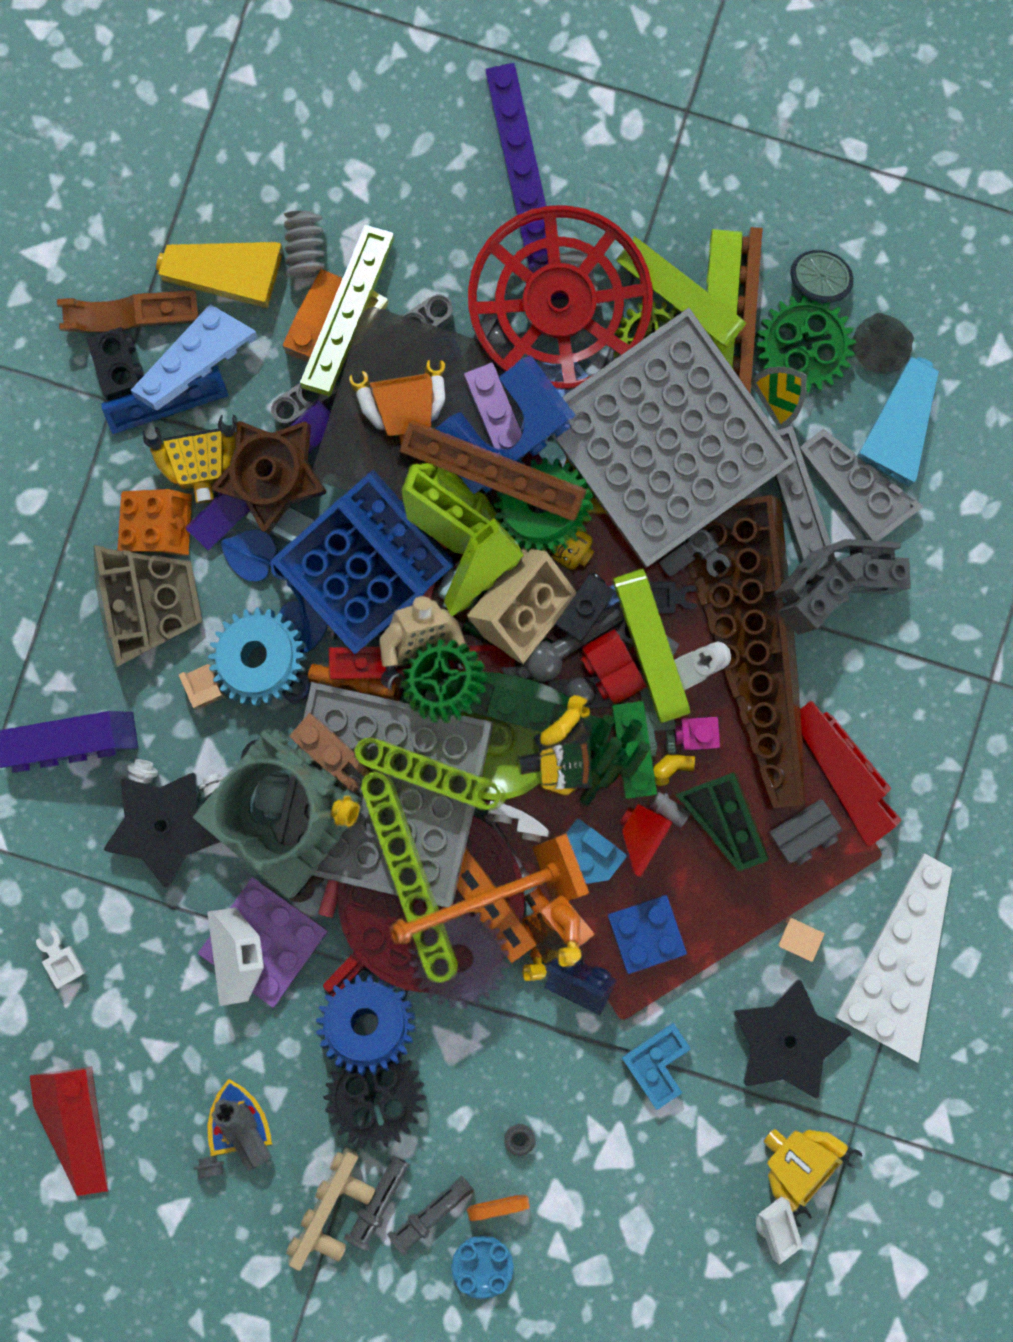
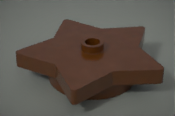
M238 421L236 427V450L233 453L229 467L214 483L212 490L246 502L260 529L269 534L291 504L327 493L325 487L308 463L311 425L304 421L272 433Z

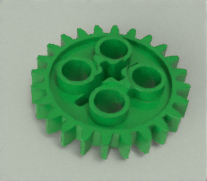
M803 295L799 303H797L794 296H790L789 306L779 301L777 305L779 312L770 309L768 315L771 320L763 319L761 325L766 330H758L756 336L764 340L758 342L755 346V349L764 350V353L760 354L757 360L767 361L763 368L765 370L779 366L791 368L788 364V358L798 357L803 362V368L797 371L806 374V395L809 394L811 386H814L816 391L820 393L823 382L831 388L834 385L832 376L841 380L844 375L839 368L848 370L851 364L845 359L853 358L855 352L847 349L856 343V340L847 338L854 331V328L844 327L849 317L839 318L837 315L840 312V307L831 311L829 309L830 303L820 305L819 302H808V299ZM812 319L819 320L823 325V330L820 332L812 331L808 326V321ZM782 328L790 329L794 334V339L789 341L783 340L779 335V330ZM823 336H831V340L814 342L809 350L805 346H800L784 354H781L779 351L780 349L798 346L802 339L806 343H810ZM820 348L828 349L832 354V359L829 361L821 360L817 355V350Z

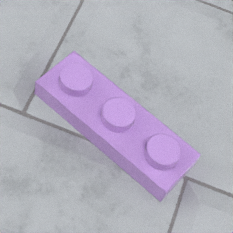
M493 362L464 373V380L491 446L498 449L513 448L520 440L522 433Z

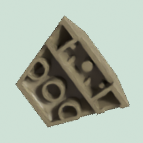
M93 546L95 586L105 640L116 667L202 623L190 561L155 555L147 556L126 550L118 551L102 546Z

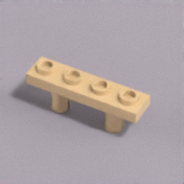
M345 1147L342 1153L337 1152L329 1167L333 1172L328 1182L323 1180L315 1194L318 1201L313 1210L308 1208L300 1224L304 1229L299 1239L293 1237L287 1248L286 1254L289 1255L288 1263L290 1267L301 1271L309 1253L313 1250L337 1262L343 1256L346 1244L322 1233V1227L338 1196L342 1195V1193L366 1205L369 1204L373 1197L374 1187L351 1176V1171L358 1159L357 1151Z

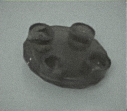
M876 313L872 317L865 319L856 328L853 339L856 340V343L853 345V352H855L857 361L865 369L876 374H890L900 370L908 362L912 352L914 336L899 319L883 313Z

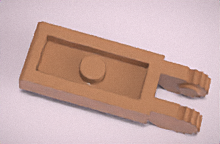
M308 713L289 736L317 763L353 792H356L360 787L352 777L344 772L346 767L351 763L362 776L372 773L370 768L357 760L355 752L312 713Z

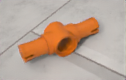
M312 664L308 673L310 683L314 682L394 701L398 700L401 688L397 687L393 680L391 683L392 690L386 688L381 683V679L329 680V667Z

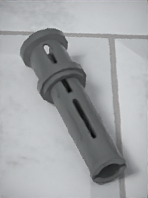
M394 1155L392 1156V1160L379 1181L371 1201L366 1208L362 1207L361 1210L359 1209L357 1213L359 1217L351 1232L346 1233L345 1240L362 1250L369 1251L371 1247L369 1243L377 1228L382 1227L384 1220L382 1215L407 1169L410 1167L409 1163Z
M461 1175L449 1188L429 1203L428 1206L418 1214H410L407 1222L395 1232L390 1231L387 1236L395 1247L406 1256L409 1253L408 1249L422 1237L426 1239L430 1233L429 1229L453 1210L462 1200L473 1193L474 1189Z

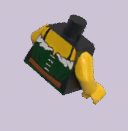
M578 695L572 696L567 704L568 710L562 717L542 733L536 734L533 737L534 754L517 756L520 775L536 772L542 788L562 795H569L577 788L592 787L590 736L582 720L579 721L580 717L586 718L590 714L589 708L583 706L587 703L586 698Z

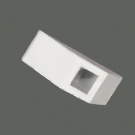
M237 908L209 911L207 913L219 1005L246 1002L249 1000L264 968L260 936Z

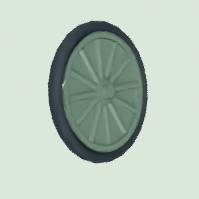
M811 250L804 252L794 260L791 266L790 275L795 288L803 296L815 302L833 303L840 301L851 292L854 277L851 268L841 257L829 251Z

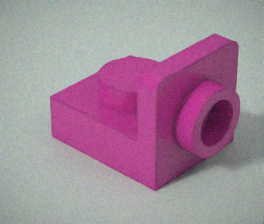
M718 717L680 719V725L675 726L676 744H682V751L720 748Z

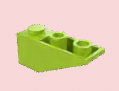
M494 518L470 538L444 599L448 612L452 617L457 612L468 608L478 594L490 589L499 576L506 570L513 569L519 563L520 558L524 556L518 543Z

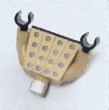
M423 596L417 597L413 602V606L397 610L393 614L391 624L380 637L382 666H386V671L381 676V683L386 688L392 690L391 683L394 679L396 686L402 689L401 682L405 678L396 672V668L410 665L408 658L416 660L419 657L416 654V649H420L423 652L427 651V642L432 643L434 647H437L439 638L443 639L447 645L451 639L456 640L459 646L462 643H466L458 621L447 610L440 609L436 601ZM453 661L454 664L463 671L461 663Z

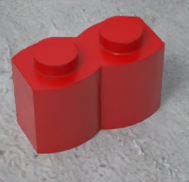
M615 629L582 647L586 656L581 658L590 675L596 672L600 681L595 685L604 700L610 698L613 704L616 705L647 687Z

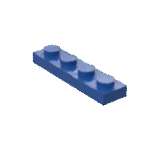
M218 365L211 367L212 372L205 377H197L188 383V389L157 411L135 398L133 394L101 403L102 411L112 434L229 396Z

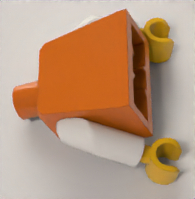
M428 360L425 374L369 383L366 372L362 371L364 381L360 384L353 381L352 375L349 377L351 387L356 391L363 414L377 429L385 430L387 436L399 435L401 445L410 421L414 420L431 427V422L438 418L445 402L444 378L441 377L445 369V363L442 360L439 362L440 370L438 371L431 369L430 360Z

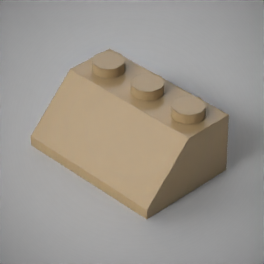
M522 548L521 551L524 556L520 558L519 563L513 569L506 570L499 576L494 585L467 615L484 638L519 663H524L577 593L546 551L534 549L526 551L525 548Z

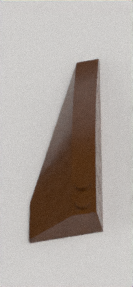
M773 495L742 499L701 528L713 534L715 542L719 546V554L727 556L731 560L732 566L728 568L723 561H717L715 570L719 576L714 577L707 570V560H702L697 553L695 555L696 559L688 564L691 578L695 582L701 606L704 607L711 634H713L716 642H722L730 649L731 661L724 668L733 696L737 700L740 709L739 713L751 740L750 744L759 762L760 772L773 808L805 805V785L795 636L792 627L778 613L787 602L784 597L777 599L773 595L789 577L781 500Z

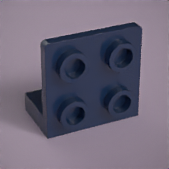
M555 958L547 966L546 970L551 973L544 988L601 1015L617 980L612 978L611 973L602 967L594 966L592 968L584 964L582 958L575 962L573 966L561 967L558 958Z

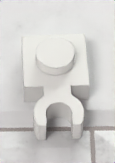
M52 930L50 933L54 938V943L51 946H47L42 938H38L36 944L41 951L49 955V958L42 961L55 987L59 989L82 976L86 971L72 946L62 949L61 934L57 930Z

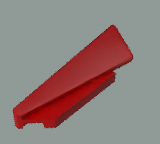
M811 700L800 709L802 735L866 845L872 846L897 827L902 820L883 799L892 788L834 716L828 712L822 713Z

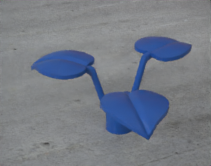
M248 530L222 540L221 546L227 562L243 579L254 582L262 581L268 576L269 566H271L272 574L277 579L287 582V586L291 588L298 602H287L279 613L286 617L285 622L290 620L295 624L293 630L301 632L302 636L297 641L304 642L306 647L300 651L308 653L314 649L322 640L328 624L306 600L304 601L303 596L272 563L271 559L275 557L277 552L273 538L261 530Z

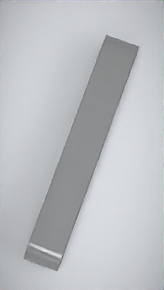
M444 295L431 296L349 350L341 369V373L345 375L344 382L334 386L330 397L320 394L318 398L320 402L327 406L340 391L350 388V375H352L355 383L360 384L364 381L362 371L366 372L368 378L448 326L453 318L451 301ZM442 305L448 311L443 317H435L431 314L432 308ZM411 322H417L422 326L421 331L417 334H409L405 328ZM385 339H393L397 343L396 347L391 351L382 350L380 344ZM361 355H366L371 359L370 364L365 368H359L354 364L355 360ZM300 383L279 396L271 406L273 418L280 427L287 428L291 426L314 403L304 400V394L307 390L301 388ZM283 406L294 408L293 415L288 419H282L278 416V412Z

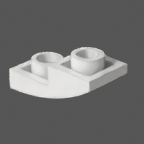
M503 804L498 809L488 811V814L494 815L493 821L512 824L513 818L519 819L517 832L523 833L522 839L540 842L541 836L548 837L549 830L533 817L516 808Z

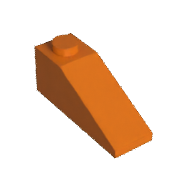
M322 269L319 271L283 343L286 354L309 362L342 282V277Z

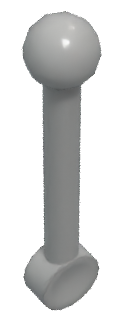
M487 812L484 815V821L490 824L507 843L519 868L524 865V860L516 856L497 823L493 821L494 815Z

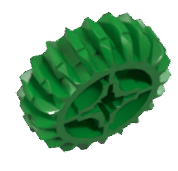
M439 638L437 647H434L432 643L427 642V651L423 652L420 649H416V654L419 657L416 660L408 658V663L412 668L403 670V675L408 678L401 682L404 690H407L404 693V698L407 702H410L409 707L414 712L419 711L418 715L422 719L429 717L433 723L437 724L441 718L444 723L449 724L453 715L457 720L461 721L462 711L465 710L468 714H472V708L470 707L472 702L480 704L481 700L477 694L486 693V688L480 684L487 680L485 673L481 672L485 669L482 661H477L479 656L475 651L469 652L470 648L465 643L459 646L456 640L451 639L447 645L443 639ZM449 660L464 664L466 672L452 670ZM447 676L449 678L448 681L444 680L446 683L441 687L440 682H443L442 679ZM462 689V690L454 697L455 693H456L458 690ZM422 691L436 692L439 702L426 700Z

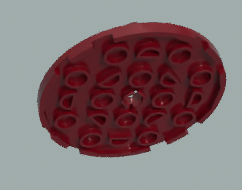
M473 815L466 847L496 888L521 879L522 874L519 865L507 843L491 826ZM339 882V919L351 949L372 973L396 987L420 993H442L457 990L487 975L506 956L474 911L444 922L457 960V973L448 981H432L425 972L413 935L410 936V942L406 944H396L391 936L390 926L394 925L396 921L403 920L405 924L408 923L399 896ZM456 889L453 905L465 901L458 889ZM524 891L505 898L521 922L524 914ZM415 900L413 903L414 912L419 916L426 913L428 907L422 901ZM437 905L439 910L447 908L444 906ZM429 928L424 932L423 938L425 943L429 946H434L437 943L438 933L436 930ZM439 958L434 964V970L439 976H445L449 971V964L445 959Z

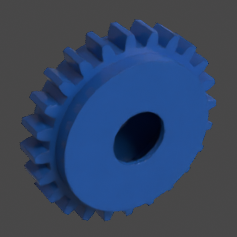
M371 974L368 975L367 981L364 982L359 975H356V983L351 984L348 979H345V988L341 990L336 985L333 987L336 993L334 997L325 995V999L329 1004L327 1007L319 1006V1010L324 1014V1017L316 1018V1022L318 1025L323 1026V1028L317 1030L316 1034L318 1037H325L319 1044L322 1049L330 1047L326 1056L329 1060L337 1056L335 1065L338 1068L346 1063V1071L348 1073H352L354 1068L357 1067L361 1076H364L366 1068H370L372 1074L376 1075L377 1067L382 1066L385 1071H388L387 1062L392 1060L393 1063L398 1064L399 1060L396 1056L398 1053L407 1055L408 1052L404 1044H413L414 1042L413 1038L408 1035V1032H416L415 1025L409 1024V1021L416 1019L414 1012H407L412 1007L410 1001L402 1002L406 996L403 990L395 993L396 986L389 984L387 987L386 981L381 978L376 983ZM365 1014L376 1016L378 1018V1026L372 1034L361 1036L354 1032L355 1022L360 1016Z

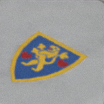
M228 1079L217 1093L210 1109L207 1128L211 1156L236 1151L233 1143L227 1141L220 1127L215 1124L211 1116L215 1109V1103L222 1099L230 1102L235 1101L238 1105L246 1103L256 1120L257 1130L266 1145L272 1144L270 1128L265 1113L257 1100L244 1087Z

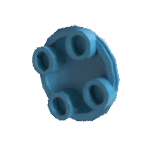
M481 1235L471 1237L460 1244L453 1255L451 1269L453 1280L459 1290L469 1297L482 1300L493 1298L506 1290L512 1279L514 1266L512 1255L505 1244L494 1237Z

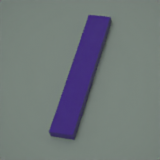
M317 399L291 426L304 421L311 425L310 453L340 424V421ZM219 494L186 526V530L209 550L250 509L244 501Z

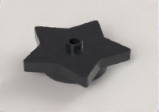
M196 773L185 775L159 788L123 778L121 780L125 817L104 848L106 852L141 858L166 888L171 886L189 854L221 843L220 840L193 818L198 811ZM159 820H164L167 823V828L163 832H159L156 829V823Z
M799 979L795 980L772 1006L733 1011L740 1028L750 1044L743 1083L746 1086L784 1080L808 1095L818 1098L823 1061L851 1035V1032L816 1014L803 982ZM787 1036H793L796 1040L792 1048H788L784 1044Z

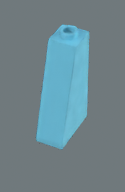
M911 357L907 361L857 454V457L866 464H870L875 469L908 487L915 482L918 475L939 372L933 368L934 365L930 361L922 357H917V359Z

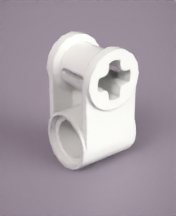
M714 642L675 659L683 689L686 690L727 667L731 661V653L727 645L722 642Z

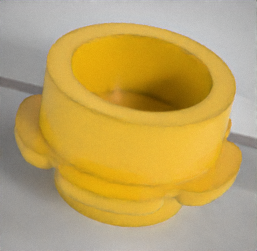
M345 796L342 800L338 799L332 807L331 816L334 818V823L337 826L345 825L350 827L358 817L359 804L351 801L352 798L350 796Z

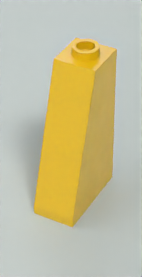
M281 243L172 244L166 245L164 253L160 252L156 263V270L159 271L158 274L164 282L268 309L284 250Z

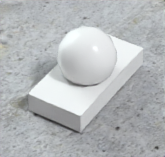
M780 1197L756 1217V1230L762 1237L766 1238L772 1260L780 1265L803 1247L788 1200Z

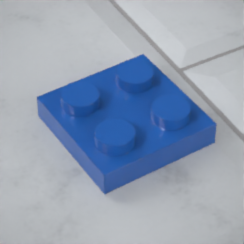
M667 895L607 914L627 974L687 954Z

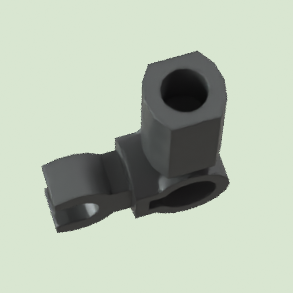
M703 529L691 535L687 544L682 542L658 560L670 577L695 560L697 553L702 560H707V570L714 577L719 576L715 570L717 561H723L728 568L732 566L731 560L727 556L719 554V546L715 542L713 534Z

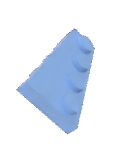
M210 304L131 389V392L135 398L157 411L188 389V383L200 376L203 378L212 372L211 367L223 358L228 360L237 354L236 349L244 343L248 342L251 344L258 339L257 333L252 328Z

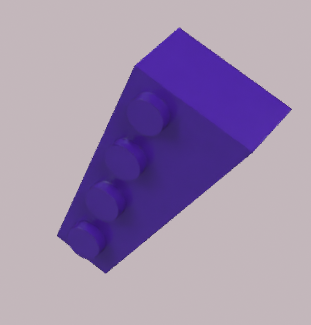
M105 711L0 730V768H11L12 773L30 771V765L40 764V768L59 766V761L68 759L69 763L88 761L87 756L97 755V758L116 756V752L138 749L134 713Z

